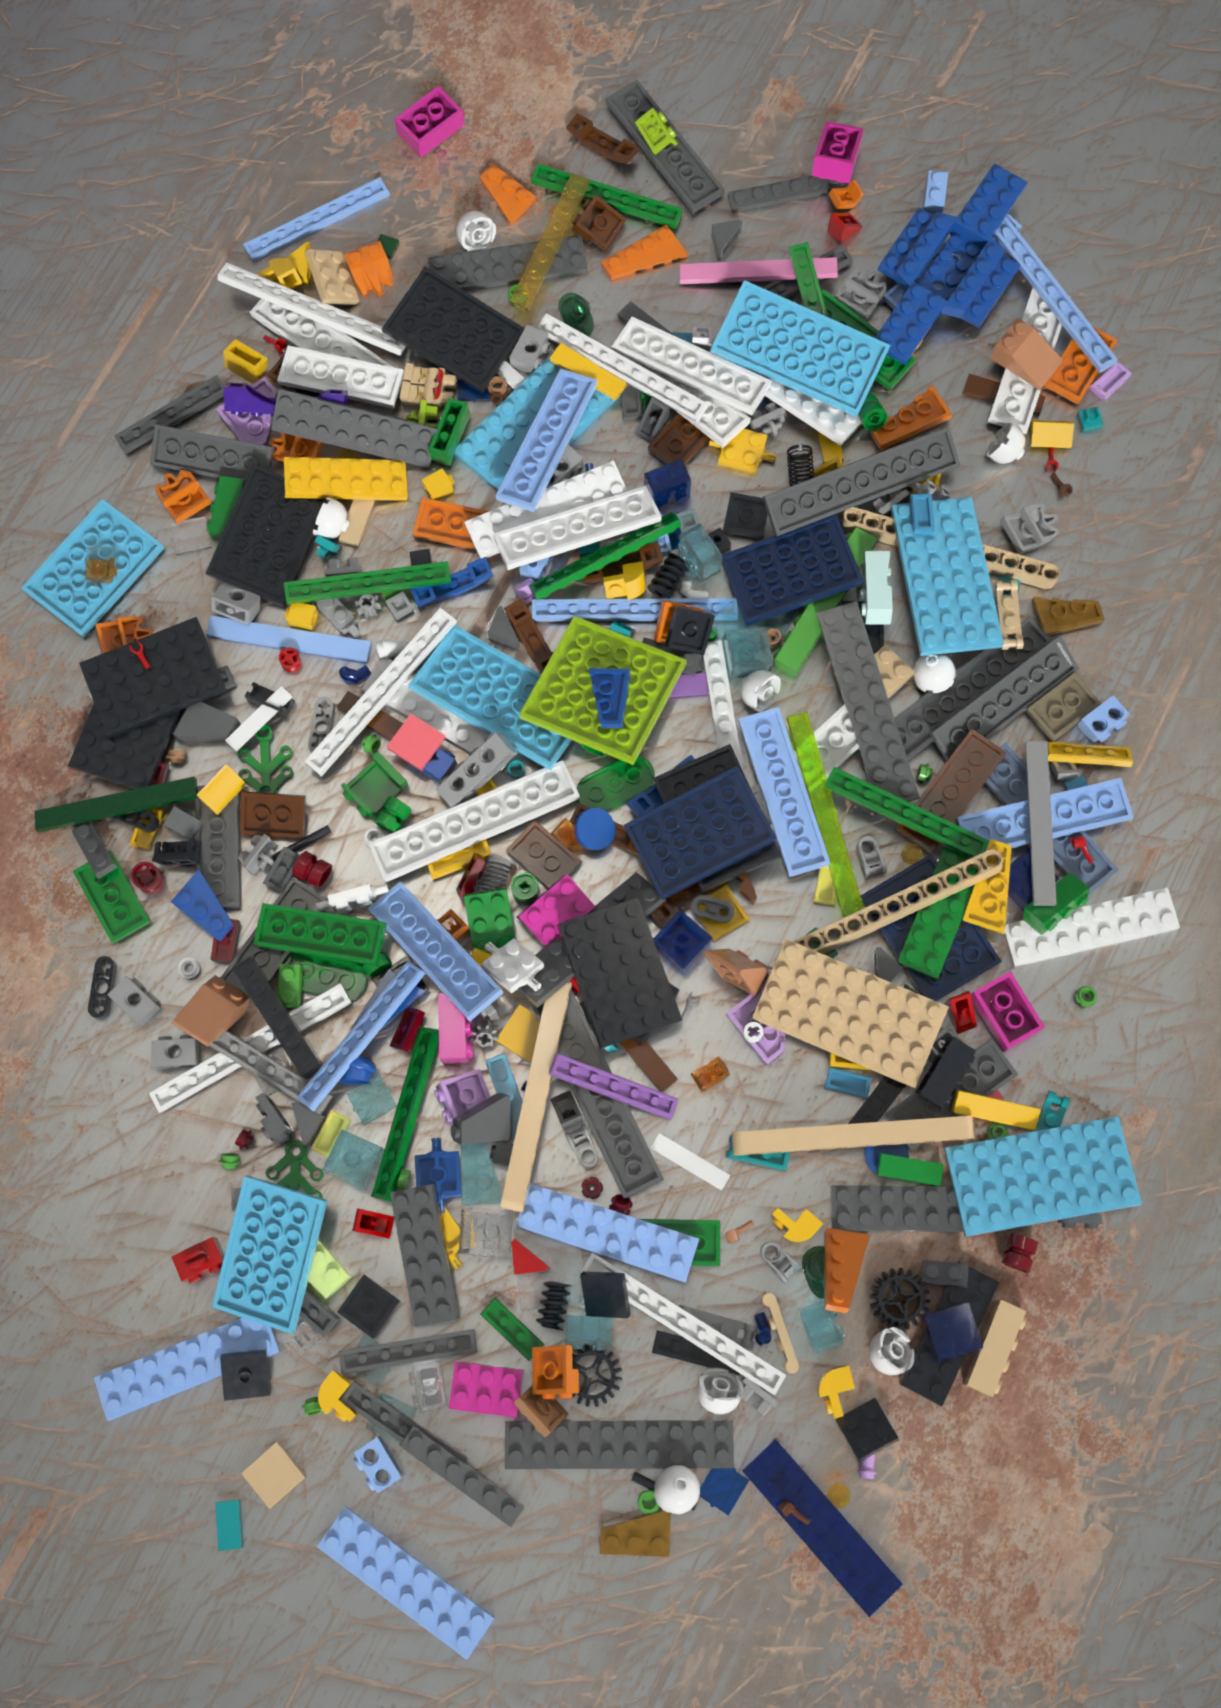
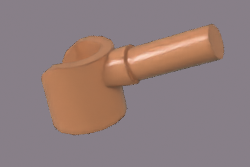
M750 1220L740 1227L727 1231V1242L739 1241L738 1233L753 1226L754 1222Z

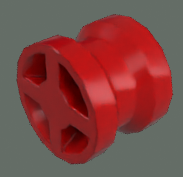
M285 648L279 653V662L285 671L295 672L301 667L302 660L294 648Z

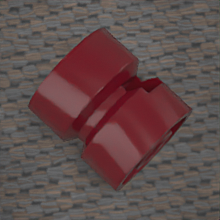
M304 851L295 862L292 874L301 880L307 879L310 885L320 889L331 873L332 864L322 859L317 861L315 855Z
M140 862L132 869L131 880L144 894L155 895L164 888L165 876L153 863Z
M1010 1233L1007 1243L1010 1249L1004 1252L1001 1263L1015 1270L1030 1273L1033 1264L1031 1256L1036 1254L1039 1242L1020 1234Z

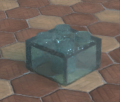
M701 523L679 535L677 554L688 565L689 573L693 579L696 578L699 583H702L721 572L722 554Z
M766 627L725 631L722 643L728 679L746 677L756 670L771 671L773 662Z
M341 1129L322 1170L366 1190L384 1149Z
M824 1300L798 1309L813 1353H820L843 1345L842 1339L845 1338V1334L841 1325L838 1326L834 1318L837 1316V1312L824 1310Z
M567 1315L565 1344L572 1345V1349H584V1345H593L592 1350L606 1351V1347L611 1346L613 1318Z

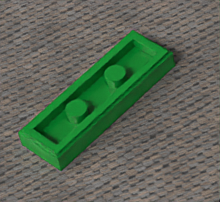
M879 1153L876 1175L941 1186L944 1164Z
M496 1297L480 1313L528 1361L532 1359V1347H543L544 1343Z

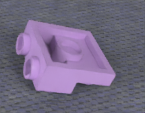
M480 1069L441 1081L436 1086L437 1090L434 1091L436 1100L439 1103L442 1102L445 1109L442 1111L443 1118L446 1123L450 1122L451 1126L455 1117L491 1097Z

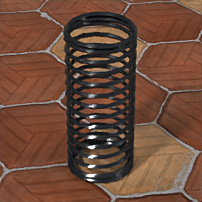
M805 444L791 446L787 450L790 486L793 483L797 484L798 481L813 478L815 474L812 447ZM797 448H807V449H798V450H795V451H792L791 453H789V452H790L791 450H793V449H797ZM798 451H809L808 453L792 455V453ZM808 459V461L795 462L796 460ZM803 463H807V464H808V465H805V466H794V465L803 464ZM798 468H809L806 470H795ZM799 472H810L807 474H796ZM800 476H810L808 478H797Z

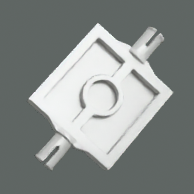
M368 884L328 895V900L316 903V908L318 912L333 909L336 913L346 914L356 907H370L372 903L377 901V895L387 893L389 890L387 884L377 887H371Z
M513 938L501 948H497L492 942H488L485 945V950L490 952L492 956L482 963V969L511 994L526 984L534 989V991H538L541 988V983L535 980L534 976L544 968L543 962Z

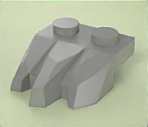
M860 267L848 276L844 286L834 298L867 321L886 292V283L876 282L879 276L876 271L864 275V270Z
M1032 504L1023 507L1020 512L1004 516L1000 520L1019 555L1038 549L1055 538L1059 530L1051 526L1057 521V514H1045V504Z

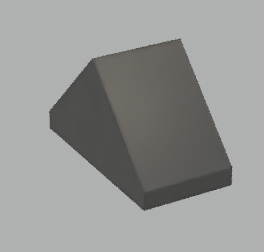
M734 220L712 224L711 236L717 260H722L742 232L743 221Z
M652 397L635 433L652 442L668 423L670 407Z
M499 606L488 630L489 641L518 649L520 648L519 640L502 606Z
M176 803L170 804L161 818L163 825L191 840L202 824L201 820Z
M881 947L875 948V976L892 982L902 971L903 967Z
M570 1090L550 1099L563 1130L583 1122L582 1115Z
M294 1102L292 1107L303 1145L310 1147L326 1118Z

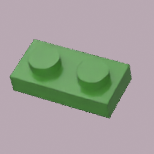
M279 964L278 996L286 1008H298L301 1006L303 965Z

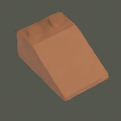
M1019 318L1014 321L997 342L990 358L1038 390L1043 388L1063 362L1062 358L1035 328Z
M728 948L706 950L704 953L720 978L755 997L769 977L765 964L756 959L754 961L748 959V956L740 950L735 952Z
M214 975L201 986L174 1018L172 1024L208 1047L244 1016L251 997L224 979Z

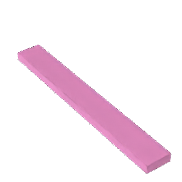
M837 257L812 258L817 278H837ZM791 259L680 264V284L796 279Z

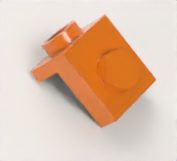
M852 180L846 188L831 189L828 195L838 210L855 208L863 197V192L857 181Z

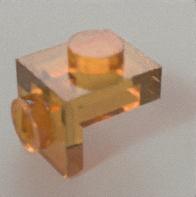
M110 557L108 561L87 558L85 561L84 580L109 584L112 578L117 575V565H114L115 558Z
M564 818L551 832L571 852L579 851L583 847L575 837V826L567 818Z
M719 1056L691 1073L701 1092L719 1084L730 1075L727 1065Z

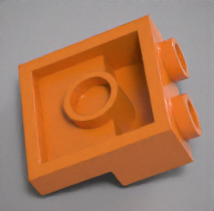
M572 1345L532 1347V1395H542V1399L550 1400L555 1399L556 1394H559V1399H571L573 1394L579 1393V1369H572Z

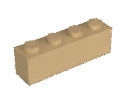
M1003 1300L996 1301L963 1385L990 1397H993L994 1393L997 1394L1002 1384L1000 1377L1002 1372L1005 1373L1010 1364L1009 1354L1016 1349L1019 1341L1016 1338L1019 1329L1023 1330L1027 1321L1025 1310Z

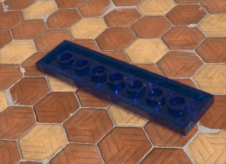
M776 1439L742 1470L869 1617L903 1585ZM784 1500H789L798 1512L810 1520L809 1524L803 1523L793 1513L785 1517L778 1506Z

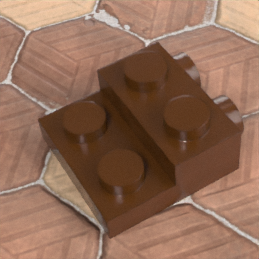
M595 195L592 200L588 198L582 206L584 210L582 215L578 213L572 221L574 225L572 231L582 236V239L586 242L591 240L603 251H606L627 219Z

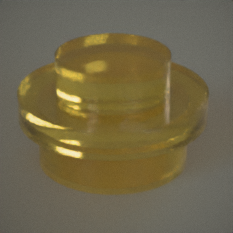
M909 843L902 849L901 856L906 863L914 864L922 859L923 851L917 844Z
M835 1484L829 1488L827 1498L833 1507L844 1508L849 1504L851 1495L846 1486Z

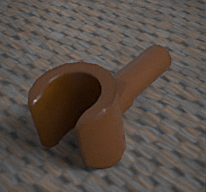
M514 389L502 395L494 393L491 396V401L494 402L500 399L499 402L495 403V406L498 407Z
M1055 472L1050 475L1059 488L1058 495L1064 498L1066 496L1063 489H1066L1068 494L1073 492L1072 486L1070 484H1063Z
M784 1500L778 1506L785 1517L793 1513L803 1523L809 1524L810 1520L798 1512L789 1500Z

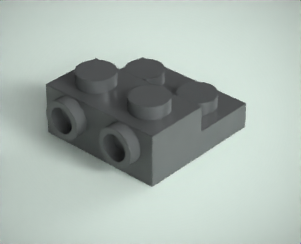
M262 1092L255 1097L259 1102L256 1107L263 1116H266L260 1121L263 1125L261 1130L267 1139L275 1140L277 1144L279 1143L282 1146L292 1139L291 1135L295 1132L271 1097Z

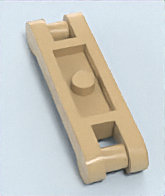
M1010 580V582L1004 583L1002 581H995L997 614L1004 642L1001 650H1008L1010 647L1023 649L1017 580ZM1003 591H1010V595H1003ZM1007 636H1014V639H1008Z
M766 1293L761 1297V1303L768 1307L771 1317L767 1319L771 1330H776L778 1339L775 1340L779 1353L783 1352L786 1360L783 1365L784 1370L787 1373L794 1374L798 1371L799 1364L775 1295Z

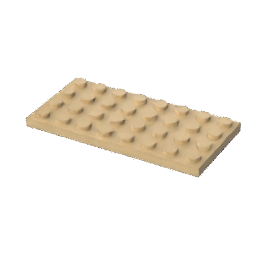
M785 939L752 1019L916 1088L949 1007Z

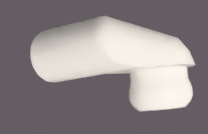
M684 580L681 582L680 592L687 598H708L707 591L693 590L690 581Z

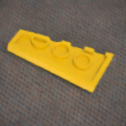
M990 839L987 851L993 849L1001 853L1003 868L998 874L974 885L963 921L1005 935L1012 846ZM993 858L987 861L992 866L999 862Z

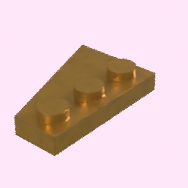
M1041 597L1032 598L1041 629L1047 636L1103 623L1105 620L1099 601L1077 599L1065 601L1060 600V598H1052L1051 600L1041 599Z
M662 1510L601 1528L600 1554L669 1557L671 1512L668 1513Z

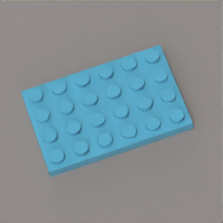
M102 499L26 581L21 589L84 638L165 547Z
M244 1176L212 1308L290 1334L295 1333L328 1200L252 1176Z

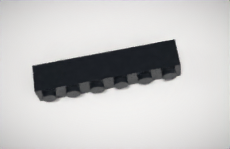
M250 956L232 968L299 1074L303 1078L308 1079L317 1073L323 1065L258 963Z

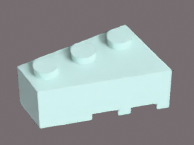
M865 551L861 575L864 584L858 586L862 587L859 592V600L863 601L861 604V616H865V624H891L893 604L892 586L889 584L891 568H888L890 551Z

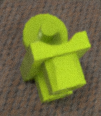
M421 400L419 416L417 410H412V414L407 415L406 420L437 427L436 424L427 422L428 419L438 420V406L428 405L427 400Z

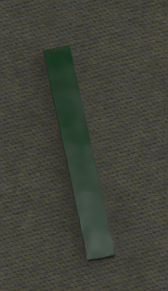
M189 777L34 811L35 830L40 833L198 799L197 779Z

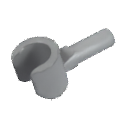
M693 992L688 994L687 1005L681 1015V1022H684L690 1010L699 1004L700 996L696 1002L690 1000Z

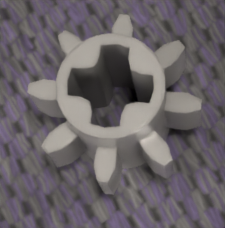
M371 594L359 595V601H355L356 607H359L357 610L358 614L364 613L366 619L372 615L377 616V609H381V604L377 603L379 601L378 596L373 597Z
M490 1020L478 1021L477 1027H473L472 1034L475 1035L473 1042H477L482 1048L489 1045L492 1047L494 1040L499 1039L498 1025H494Z

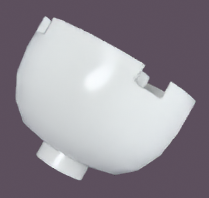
M481 211L467 212L457 222V239L467 251L486 249L485 245L489 241L492 243L495 238V224L490 217Z
M1008 422L997 432V439L994 443L991 441L986 450V455L1000 464L1010 463L1015 459L1019 460L1025 452L1023 449L1025 436L1015 424Z
M327 497L328 504L323 503L315 522L319 527L318 531L313 530V535L334 539L342 531H347L350 521L347 520V511L342 503Z
M946 654L920 656L914 665L915 683L924 692L929 690L933 691V693H939L947 690L954 683L953 679L956 676L955 666L951 658Z
M756 670L746 676L741 683V696L744 703L759 713L766 711L774 702V700H771L774 693L778 695L780 691V678L767 670Z
M896 1327L884 1329L873 1336L869 1344L870 1360L873 1366L883 1374H902L909 1370L914 1363V1349L910 1350L908 1344L910 1340L902 1330Z
M711 1368L704 1371V1375L700 1376L697 1385L699 1402L706 1410L714 1414H727L738 1406L744 1391L740 1378L737 1375L735 1377L729 1375L728 1370L722 1368Z
M673 1465L664 1469L656 1478L654 1497L657 1504L664 1511L681 1515L690 1511L697 1503L700 1495V1483L696 1474L691 1469L682 1465Z

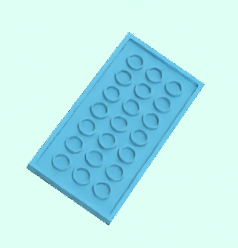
M744 280L710 352L857 417L890 345Z
M550 356L482 421L455 450V456L496 491H498L560 370L559 366L550 362ZM595 389L568 445L570 446L615 401Z
M972 497L932 501L935 525L934 534H913L910 503L892 505L891 514L920 656L1002 648L1004 642Z
M456 625L446 634L409 683V689L488 735L495 732L503 734L519 753L550 771L572 741L519 718V713L541 674Z
M1119 1116L946 1147L944 1149L965 1237L1142 1204Z

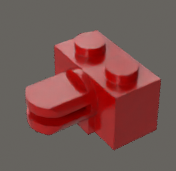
M211 1237L171 1256L181 1282L189 1281L192 1284L201 1280V1275L208 1271L210 1274L221 1270L224 1253L218 1238Z

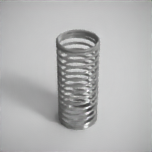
M488 855L487 860H485L486 865L492 868L485 867L475 893L484 891L479 888L487 891L499 889L498 887L504 888L502 886H505L506 883L503 881H508L505 877H509L508 873L511 871L508 868H512L513 863L500 856Z

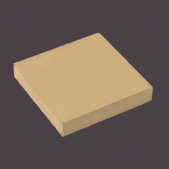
M278 1441L241 1473L269 1510L306 1478Z

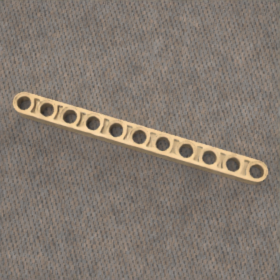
M856 507L845 510L841 522V527L845 532L853 533L855 528L858 527L878 538L877 541L898 547L893 518ZM867 524H872L875 527H869ZM982 544L985 559L990 558L992 560H986L988 573L1003 575L1020 580L1021 583L1047 590L1054 587L1060 576V570L1054 564ZM1005 562H1009L1014 567H1008ZM1025 569L1031 570L1032 573L1027 572Z
M993 849L983 852L793 942L812 949L810 944L813 941L821 942L820 946L812 950L826 954L998 874L1003 868L1002 855L999 851ZM992 858L999 861L993 866L987 863ZM970 868L979 870L975 875L967 873ZM951 877H956L959 879V881L956 884H950L947 882L948 879ZM932 886L939 888L936 893L928 892V889ZM916 895L919 897L917 902L911 903L908 901L910 896ZM891 905L899 906V909L895 912L888 910ZM872 914L880 915L876 921H870L869 916ZM852 923L860 924L857 930L849 929ZM833 932L840 933L839 938L835 940L829 937Z
M570 981L544 1002L501 1200V1208L522 1213L524 1210L552 1076L548 1074L559 1048L572 987Z
M972 1116L732 1132L733 1155L975 1139Z

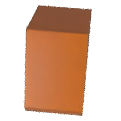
M452 909L437 920L459 944L471 935L468 925Z

